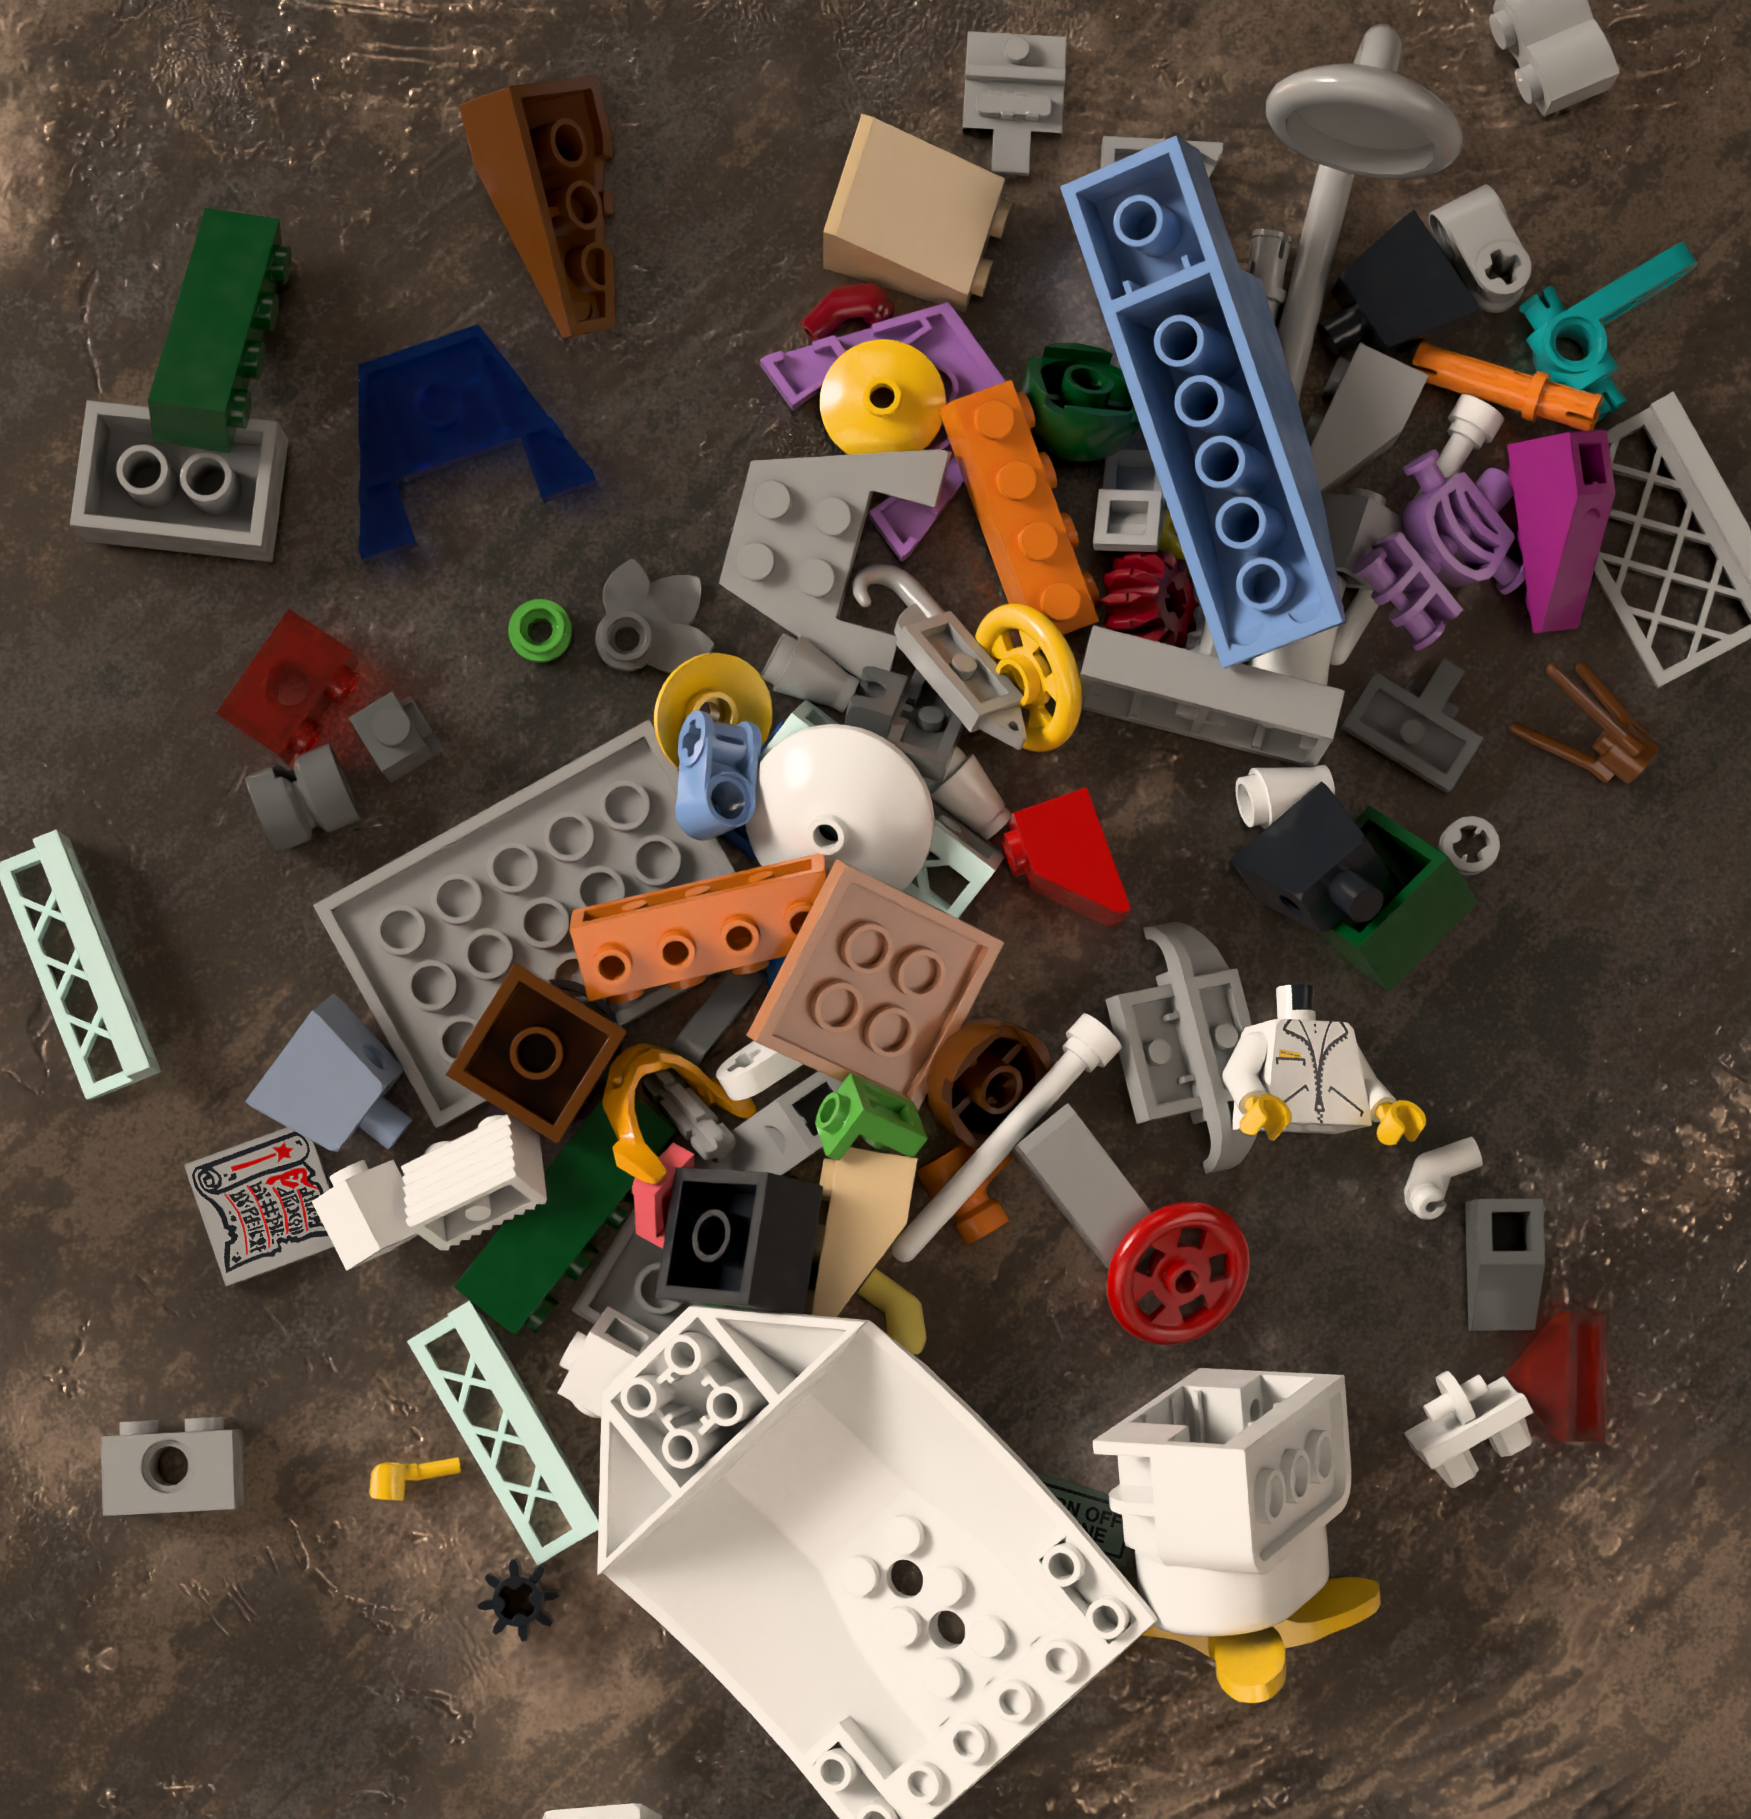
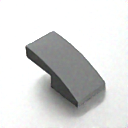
M1121 449L1116 454L1106 457L1103 489H1099L1093 538L1094 550L1158 552L1167 503L1149 450Z

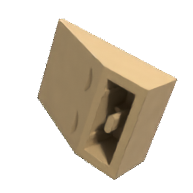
M851 1147L839 1161L824 1158L820 1186H823L821 1200L830 1201L826 1225L818 1224L812 1264L819 1265L815 1290L808 1289L805 1315L837 1317L904 1229L908 1219L917 1158Z

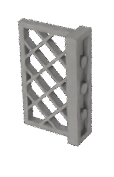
M1674 391L1651 403L1650 407L1607 430L1609 446L1611 445L1610 457L1613 473L1644 481L1646 486L1637 515L1615 509L1610 511L1609 518L1633 524L1624 558L1599 551L1593 573L1657 689L1751 640V624L1731 635L1705 628L1714 594L1739 600L1751 620V529ZM1641 428H1644L1656 449L1649 473L1613 463L1619 441ZM1661 460L1672 479L1656 475ZM1653 484L1680 492L1686 503L1680 528L1643 518ZM1691 514L1702 534L1687 530ZM1640 527L1677 537L1667 570L1630 560ZM1684 539L1710 546L1717 559L1710 582L1674 573ZM1605 563L1621 567L1616 583ZM1627 569L1664 579L1654 613L1627 605L1621 594ZM1722 569L1733 589L1717 585ZM1671 581L1707 591L1697 625L1661 615ZM1635 617L1651 622L1646 637ZM1658 624L1694 634L1687 658L1666 670H1663L1651 648ZM1701 636L1718 641L1697 652Z

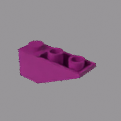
M1607 430L1566 432L1507 445L1510 462L1509 481L1514 491L1519 527L1517 541L1523 556L1527 585L1526 605L1531 615L1533 634L1570 630L1579 627L1615 497Z

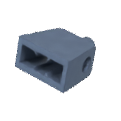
M335 994L330 995L311 1011L245 1101L252 1108L329 1151L338 1152L348 1143L360 1128L386 1149L390 1150L413 1121V1119L385 1098V1095L403 1072L401 1064Z

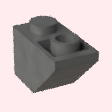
M1543 1198L1476 1199L1465 1202L1468 1330H1535L1545 1269Z

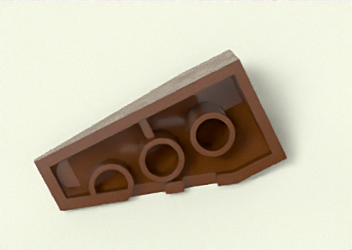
M597 75L508 86L459 104L474 167L562 338L565 339L615 328L614 255L605 246V216L613 214V194L604 191V160L613 157L612 134Z

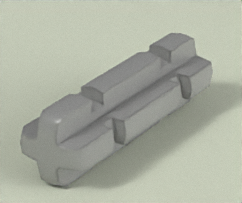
M660 1069L651 1073L643 1081L642 1089L645 1095L654 1105L659 1103L658 1107L662 1114L687 1141L691 1139L692 1147L703 1159H711L714 1163H719L726 1159L727 1152L735 1147L734 1135L723 1123L718 1124L717 1116L690 1087L686 1089L685 1081L674 1069Z

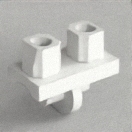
M1445 1371L1436 1376V1382L1442 1395L1423 1406L1429 1419L1404 1432L1411 1449L1431 1470L1434 1469L1451 1488H1456L1475 1477L1479 1471L1469 1451L1471 1447L1488 1438L1493 1449L1501 1457L1512 1456L1530 1446L1532 1440L1525 1417L1533 1413L1525 1395L1522 1393L1518 1394L1504 1376L1486 1385L1478 1374L1459 1385L1454 1376L1449 1371Z

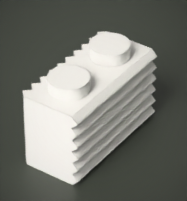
M510 1114L487 1117L479 1123L477 1129L453 1141L434 1143L426 1149L424 1155L401 1166L405 1174L401 1178L406 1185L403 1187L406 1197L403 1199L407 1205L404 1210L408 1216L405 1221L411 1230L439 1250H449L450 1245H460L461 1240H470L471 1235H481L482 1230H492L493 1225H502L503 1220H513L514 1214L524 1215L525 1209L534 1210L536 1204H545L547 1200L540 1136Z

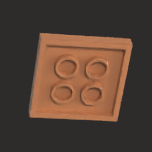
M836 859L747 1036L758 1044L841 1082H844L851 1072L913 1101L918 1112L927 1095V1077L934 1055L949 1036L960 1030L1004 942L965 921Z

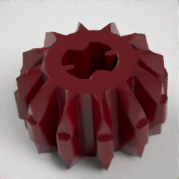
M1158 549V552L1127 553L1124 557L1115 558L1112 572L1103 575V583L1107 590L1106 597L1099 600L1106 607L1107 613L1103 626L1112 628L1113 631L1185 648L1188 633L1196 631L1193 612L1195 608L1200 606L1194 600L1193 590L1195 586L1193 580L1187 578L1188 566L1184 559H1176L1171 550L1160 551V549Z

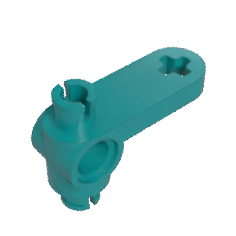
M1681 242L1672 246L1569 309H1566L1553 285L1543 289L1540 297L1538 294H1535L1519 307L1520 312L1526 316L1535 330L1526 339V342L1533 351L1535 370L1549 373L1553 382L1593 394H1602L1604 396L1603 404L1601 407H1597V410H1600L1597 422L1604 419V414H1612L1628 401L1624 395L1622 396L1611 378L1620 370V367L1607 349V335L1603 326L1668 288L1692 271L1698 265V262L1686 243ZM1570 338L1576 341L1582 348L1583 360L1570 361L1562 357L1556 348V339Z

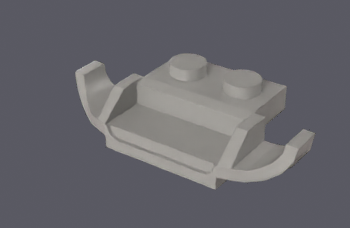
M1167 922L1143 927L1146 939H1152L1161 948L1168 972L1155 976L1158 987L1119 994L1105 999L1114 1036L1122 1046L1119 1056L1136 1123L1140 1124L1190 1112L1193 1125L1207 1122L1210 1133V1153L1208 1158L1203 1161L1205 1174L1232 1169L1240 1164L1249 1153L1257 1136V1133L1255 1135H1248L1241 1130H1233L1234 1100L1222 1077L1223 1071L1241 1038L1245 1027L1252 1026L1238 968L1230 970L1218 949L1202 933L1181 922Z

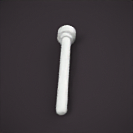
M1462 394L1448 416L1451 425L1447 432L1451 437L1436 461L1445 478L1459 473L1472 449L1480 450L1484 442L1491 443L1505 420L1498 410L1474 396ZM1421 487L1415 497L1423 492ZM1359 589L1344 614L1346 623L1338 626L1330 661L1331 665H1341L1347 660L1379 607L1371 598L1374 590Z
M1085 1013L1082 1014L1066 1032L1068 1041L1062 1046L1065 1054L893 1242L892 1254L898 1261L909 1262L917 1256L1084 1070L1091 1073L1096 1066L1104 1068L1121 1050L1122 1046L1109 1029L1094 1017Z

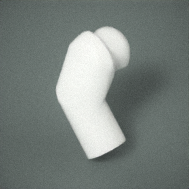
M1472 1136L1422 1153L1415 1159L1404 1188V1199L1408 1210L1425 1220H1432L1441 1216L1447 1206L1443 1200L1451 1177L1483 1166L1479 1148Z

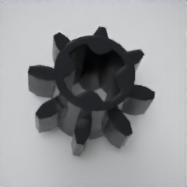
M513 1558L510 1560V1577L503 1580L499 1575L491 1572L485 1576L487 1583L496 1590L493 1598H488L478 1604V1609L485 1611L494 1609L499 1620L495 1623L492 1633L497 1635L507 1625L518 1627V1636L523 1642L529 1639L531 1632L529 1623L534 1619L545 1626L550 1627L555 1620L552 1615L543 1609L546 1601L554 1600L561 1595V1590L555 1588L545 1590L540 1580L545 1575L547 1566L544 1564L539 1566L532 1574L522 1573L519 1559ZM524 1583L529 1585L533 1589L529 1601L536 1607L534 1612L523 1609L517 1615L511 1614L507 1610L511 1598L504 1592L506 1586L516 1590Z

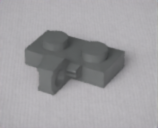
M1445 658L1438 663L1425 686L1411 678L1404 689L1375 671L1340 726L1341 729L1446 794L1451 792L1484 739L1454 720L1460 707L1448 701L1465 671Z

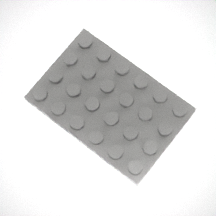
M649 719L313 905L436 1129L440 1130L488 1103L487 1100L445 1074L514 963H521L547 980L563 979L584 985L569 930L573 910L735 873L716 837L709 841H698L689 837L680 828L675 813L679 771L663 754L656 738L655 729ZM720 972L707 974L706 980L717 975ZM668 984L643 989L644 993L634 1000L618 1004L608 1003V1005L614 1012L618 1024L624 1027L693 987L671 989ZM564 990L602 1013L592 1001H588L587 997L573 991Z

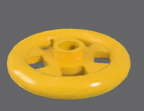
M1017 603L998 606L984 617L974 638L997 664L996 671L998 674L1005 673L1023 695L1020 707L1029 709L1030 714L1028 722L1023 719L1027 739L1022 748L1034 752L1054 750L1071 737L1081 714L1082 685L1075 657L1063 634L1043 613L1027 605ZM1017 629L1019 631L1023 646L1013 648L1008 630ZM1040 650L1043 651L1047 660L1040 654ZM1050 697L1056 701L1053 717L1045 708V704L1049 701Z

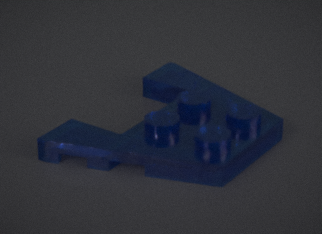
M478 324L358 364V433L360 445L359 553L364 564L418 546L398 488L399 484L519 443L524 445L543 503L597 485L593 470L584 459L582 460L565 438L564 433L553 419L546 414L528 391L521 378Z

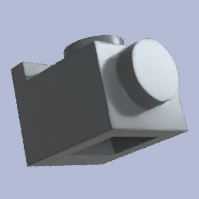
M393 691L349 717L350 722L376 764L390 783L444 751V748L411 695L399 702Z

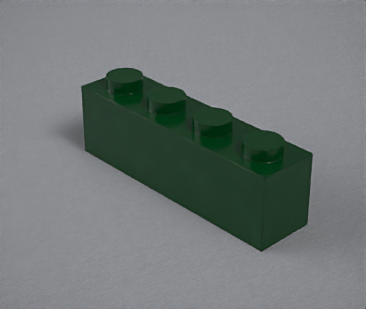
M209 208L204 209L148 398L153 442L230 453L236 429L247 428L252 403L251 391L248 390L250 379L259 380L261 378L265 361V343L261 341L264 330L272 332L275 328L278 315L276 286L277 283H287L291 269V247L282 245L280 219Z
M635 1097V1113L640 1132L646 1145L659 1157L679 1135V1132ZM603 1099L545 1170L546 1203L536 1204L534 1210L525 1209L524 1215L514 1214L513 1220H506L453 1286L514 1336H520L526 1327L534 1333L538 1332L559 1305V1302L552 1297L555 1290L567 1276L575 1282L581 1278L600 1253L599 1250L592 1246L607 1225L617 1231L635 1209L634 1195H632L635 1177L616 1165L612 1147L619 1140L603 1109Z

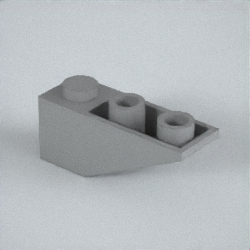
M1361 343L1351 361L1339 356L1323 391L1334 397L1325 415L1322 416L1312 412L1305 426L1321 494L1331 492L1394 445L1429 375Z
M816 1072L731 1131L735 1138V1147L727 1152L725 1160L714 1163L711 1159L705 1160L698 1155L694 1158L695 1168L769 1172L786 1176L824 1150L815 1125L817 1113L823 1100L830 1093L836 1092L843 1082L822 1072Z

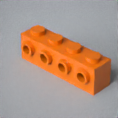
M1011 379L953 400L940 408L939 413L1008 603L1023 604L1038 610L1048 617L1063 635L1099 622L1095 609L1101 606L1099 601L1100 595L1091 574L1087 571L1082 573L1073 550L1079 547L1078 534L1070 515L1066 511L1060 513L1052 492V489L1057 487L1056 473L1046 452L1038 453L1030 431L1031 428L1035 427V416L1026 394L1023 391L1016 393Z
M813 854L573 910L569 930L588 1001L605 998L609 1004L624 1003L640 997L644 993L643 989L668 984L671 989H685L705 981L707 974L729 969L735 975L750 974L766 968L770 964L769 960L786 957L829 874L825 855Z

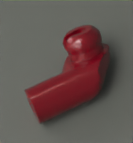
M875 282L839 285L833 288L802 319L799 326L811 340L816 341L830 337L846 319L863 317L865 323L870 326L874 323L891 319L894 315L895 305L886 297L887 290Z

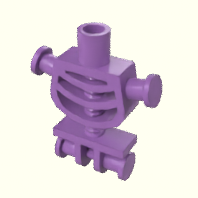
M1431 450L1417 457L1403 468L1406 476L1414 475L1423 491L1411 500L1404 509L1402 525L1406 538L1401 532L1377 539L1371 546L1373 550L1361 558L1352 569V573L1356 578L1365 577L1374 588L1371 598L1377 605H1383L1390 600L1395 605L1388 618L1395 627L1403 625L1413 637L1410 644L1416 651L1429 646L1440 637L1445 630V625L1442 621L1456 618L1463 610L1441 582L1457 588L1494 577L1497 580V590L1502 594H1508L1514 591L1525 579L1523 561L1514 562L1506 555L1515 539V535L1498 515L1501 509L1514 496L1509 476L1499 469L1488 468L1475 483L1472 482L1465 472L1445 478L1435 462L1440 457L1437 450ZM1404 589L1408 592L1406 595L1402 592Z

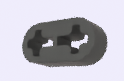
M730 970L670 1047V1051L699 1067L754 1000L770 975L763 970L750 974L735 975Z

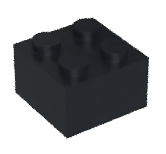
M676 1167L655 1298L687 1305L804 1314L823 1186L769 1172Z

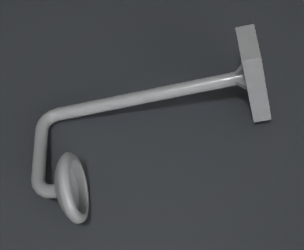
M1388 24L1375 25L1365 33L1353 64L1323 65L1296 72L1278 82L1266 100V118L1276 136L1295 152L1319 163L1277 330L1298 402L1354 176L1394 180L1414 179L1432 175L1449 166L1459 155L1462 148L1463 131L1456 115L1438 96L1414 80L1397 73L1402 51V41L1397 30ZM1206 618L1199 645L1191 650L1093 625L1079 669L1082 685L1081 709L1303 767L1317 766L1331 744L1345 690L1242 663L1223 669Z

